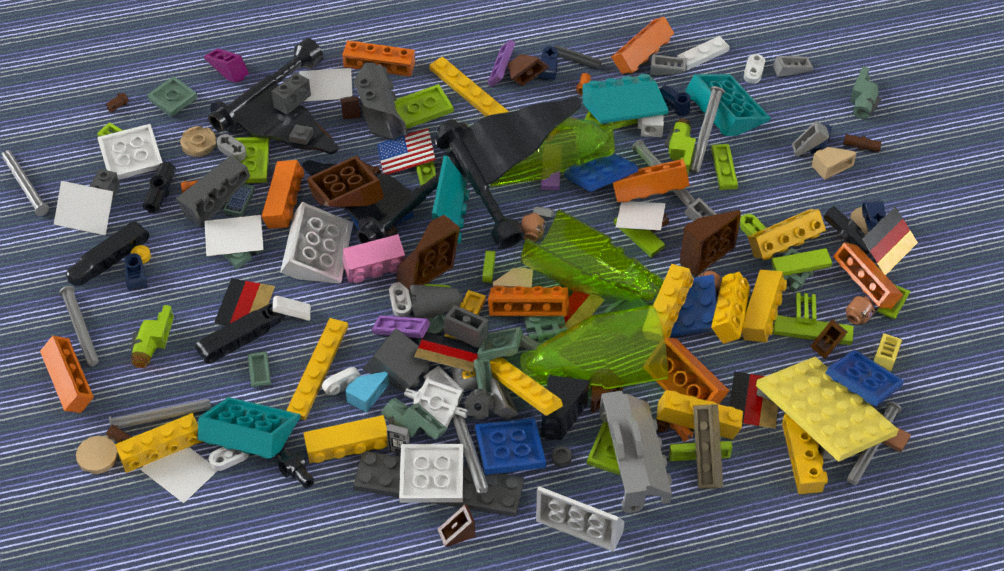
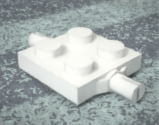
M426 378L418 392L408 388L404 392L405 397L414 399V404L419 403L446 428L455 414L467 418L468 410L459 407V403L464 395L461 390Z

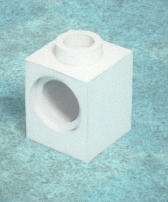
M664 115L638 118V129H641V136L662 137Z

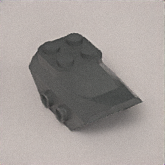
M365 63L354 79V84L363 103L361 110L371 134L394 140L401 135L407 136L406 124L396 110L394 101L397 99L394 91H391L394 87L391 79L387 78L388 72L386 67H382L381 64Z

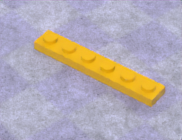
M443 56L429 65V70L485 117L509 112Z
M329 318L286 410L300 414V420L305 421L348 329L347 322Z
M497 357L489 360L492 376L545 416L563 407L560 398L504 358Z

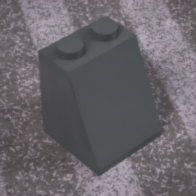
M395 328L364 366L363 370L369 374L387 372L389 384L405 392L407 388L411 387L414 389L420 382L419 375L421 373L425 375L431 365L428 360L414 357L419 346Z

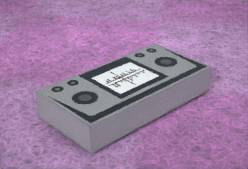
M388 425L387 439L389 452L401 455V444H410L408 428Z

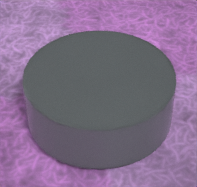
M565 446L556 447L552 451L553 464L558 467L570 465L572 462L571 450Z

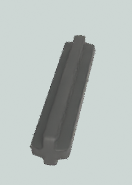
M558 45L554 46L560 57L595 69H599L602 61L600 59Z

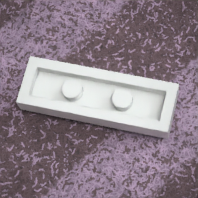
M718 36L677 55V57L687 58L686 70H689L728 52L730 46Z

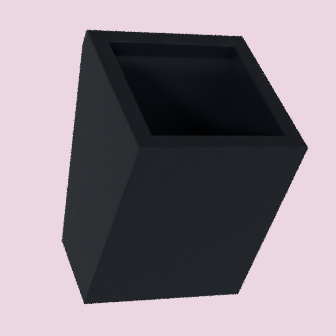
M549 375L546 389L562 400L563 407L547 416L542 413L541 437L548 440H562L587 407L589 380Z

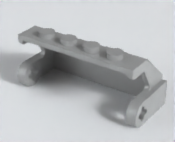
M622 391L603 393L601 395L599 413L601 420L608 422L625 490L624 499L621 502L623 512L634 513L640 511L644 507L646 495L662 497V504L670 503L672 479L670 473L666 472L667 460L666 456L661 453L662 440L661 437H657V421L652 418L649 403L629 394H623Z

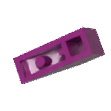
M217 48L204 56L205 60L227 80L237 83L249 75L241 55Z

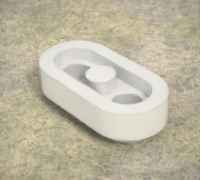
M759 54L749 56L744 71V80L746 82L755 84L761 80L765 66V58Z
M400 282L392 284L389 288V295L393 313L397 317H407L412 312L409 290Z
M355 367L347 368L327 378L322 384V389L327 395H336L346 389L349 383H353L361 375Z
M221 447L210 454L209 462L212 469L222 471L246 460L249 454H245L240 450Z

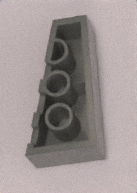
M229 156L177 197L176 200L185 217L200 228H203L205 221L210 220L251 175L244 164Z

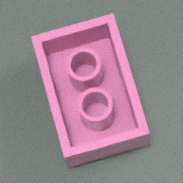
M399 234L344 248L342 262L348 282L359 283L364 281L365 278H378L388 272L397 273L398 266L405 260V253Z

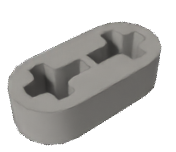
M223 134L217 138V146L222 153L238 161L246 158L245 146L231 135Z

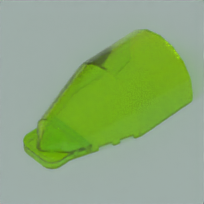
M569 117L548 135L546 140L532 155L517 163L490 185L492 187L549 178L550 174L558 171L562 173L566 171V168L575 164L578 166L596 158L611 156L615 152L613 129L610 125H597L593 121Z
M560 209L557 211L554 221L542 243L539 245L527 238L521 253V263L574 292L627 302H634L639 299L649 301L656 297L664 282L660 276L648 270L634 257L630 259L624 254V249L621 246L617 248L612 244V239L609 236Z
M653 305L592 315L538 344L535 350L524 352L520 356L522 372L540 385L548 383L549 375L589 380V388L590 385L603 386V389L668 379V363L663 331Z

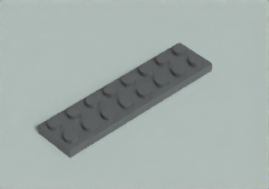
M365 451L361 455L353 489L399 497L401 457ZM463 467V502L429 503L459 508L463 505H468V508L471 510L516 517L524 477L501 473L484 475L488 484V491L479 494L469 468Z

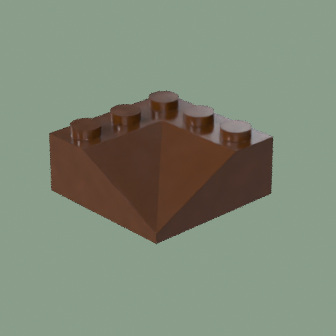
M357 155L307 178L312 196L320 205L328 207L369 206L384 199L379 179Z
M735 210L701 217L692 223L689 222L683 229L680 264L685 268H689L691 274L696 277L736 248L741 211Z
M445 215L433 219L416 249L398 266L396 280L409 290V285H425L451 270L454 266L460 227Z

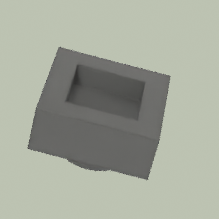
M296 124L289 136L290 142L307 145L314 133L313 127Z

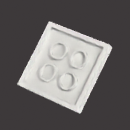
M151 124L97 137L106 169L116 172L118 180L157 170L160 163H162Z
M401 444L400 503L463 502V444Z

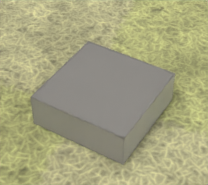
M536 206L533 213L554 217L555 210Z

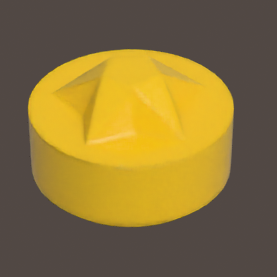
M139 245L131 251V254L136 253L141 256L143 264L151 258V253L147 246Z

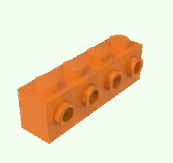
M664 16L654 19L611 58L621 74L628 72L632 74L639 69L638 66L649 60L650 55L657 53L661 45L667 44L670 41V37L675 33Z
M347 40L342 54L343 67L361 70L365 63L381 64L382 67H386L388 74L409 77L412 75L416 62L415 50L349 40Z
M684 159L638 169V172L613 182L617 202H629L631 199L647 198L652 194H664L670 190H682L690 186Z
M298 160L277 161L261 216L268 229L289 227L290 221L293 218L298 191H300L301 180L304 177V169L300 166Z
M844 242L833 256L839 265L850 275L851 279L862 288V291L879 308L892 309L903 296L900 290L858 245Z
M522 286L491 287L488 297L489 316H567L569 307L568 288H562L561 286H554L552 288H543L541 286L524 288Z
M52 335L40 350V353L64 411L82 413L94 396L69 338Z

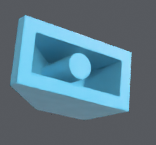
M380 372L357 377L353 383L348 384L345 390L347 403L367 413L388 387V373Z

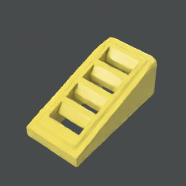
M883 333L874 362L891 372L902 339Z

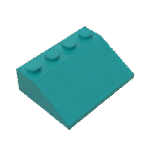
M640 74L636 77L624 76L622 79L608 78L606 81H590L583 84V105L601 124L665 115L669 112L656 81L648 74Z
M694 74L685 89V92L690 95L691 100L705 114L712 93L711 87L715 86L724 89L725 92L721 95L713 124L725 136H738L771 120V117L731 74Z
M443 156L432 211V220L445 215L457 224L460 229H464L465 218H463V215L467 213V204L465 202L466 200L469 201L470 190L467 189L466 180L449 157ZM460 230L457 244H461L462 233H460Z
M227 397L199 417L198 440L204 441L209 445L224 446L225 449L240 450L245 454H256L266 459L272 458L283 448L299 421L300 414Z

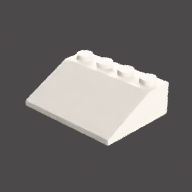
M302 202L293 215L280 273L300 280L340 284L344 271L342 262L343 249L349 246L353 222Z
M540 486L537 489L536 522L610 551H615L624 530V520Z

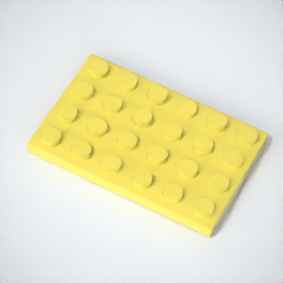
M816 356L757 380L756 386L838 462L897 436L899 429L861 396L850 392L847 387L833 381L830 376L825 374L828 367Z

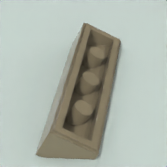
M718 405L693 406L698 489L723 487Z

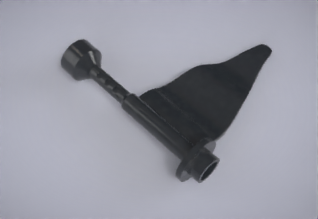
M305 38L294 47V58L278 69V71L272 75H267L228 105L219 100L211 103V113L208 115V120L212 127L218 132L225 130L233 133L240 126L247 133L257 138L276 139L298 149L319 150L327 154L336 153L339 149L338 145L319 128L313 116L305 107L299 105L289 114H285L274 108L271 92L278 87L277 84L299 67L312 69L322 62L324 56L319 45L312 39ZM296 124L313 127L314 133L307 145L290 142L289 136Z
M575 96L557 102L534 104L512 112L489 115L478 120L470 127L466 123H457L455 119H450L440 124L437 128L438 135L435 138V144L440 149L451 148L473 189L481 197L495 222L491 236L499 249H507L516 245L523 239L525 233L517 220L504 217L489 191V185L497 181L517 163L532 155L558 125L581 107V100Z
M451 150L445 156L449 157L464 178L466 174ZM307 160L302 164V167L310 176H313L336 164H323ZM440 172L420 188H416L413 191L403 186L390 175L374 174L380 181L384 199L369 206L341 207L358 221L359 230L357 231V238L359 242L363 244L388 237L387 231L425 201L426 197L437 188Z

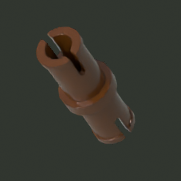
M845 134L843 145L879 153L882 141L867 139L866 136L858 137Z

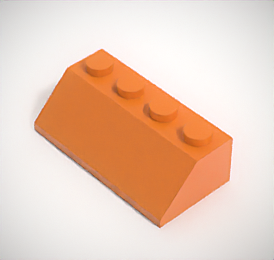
M665 338L642 367L665 391H676L683 395L694 396L701 400L715 402L716 404H720L730 391L675 338Z

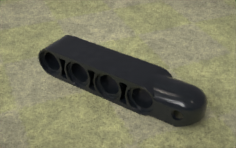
M136 221L127 224L81 256L80 260L67 270L66 278L68 282L72 285L80 286L100 275L129 255L134 247L146 243L149 239V232Z
M270 303L202 338L196 343L195 349L205 363H213L266 334L270 328L284 320L285 314L273 312V308L270 309L273 307V303Z

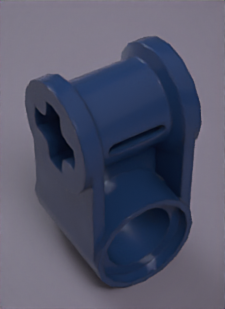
M548 46L543 49L541 60L549 68L540 73L538 78L556 79L558 51L555 47Z
M883 201L863 202L862 215L865 219L868 233L886 216Z
M136 253L127 255L124 263L128 291L138 287L147 288V279L141 256Z

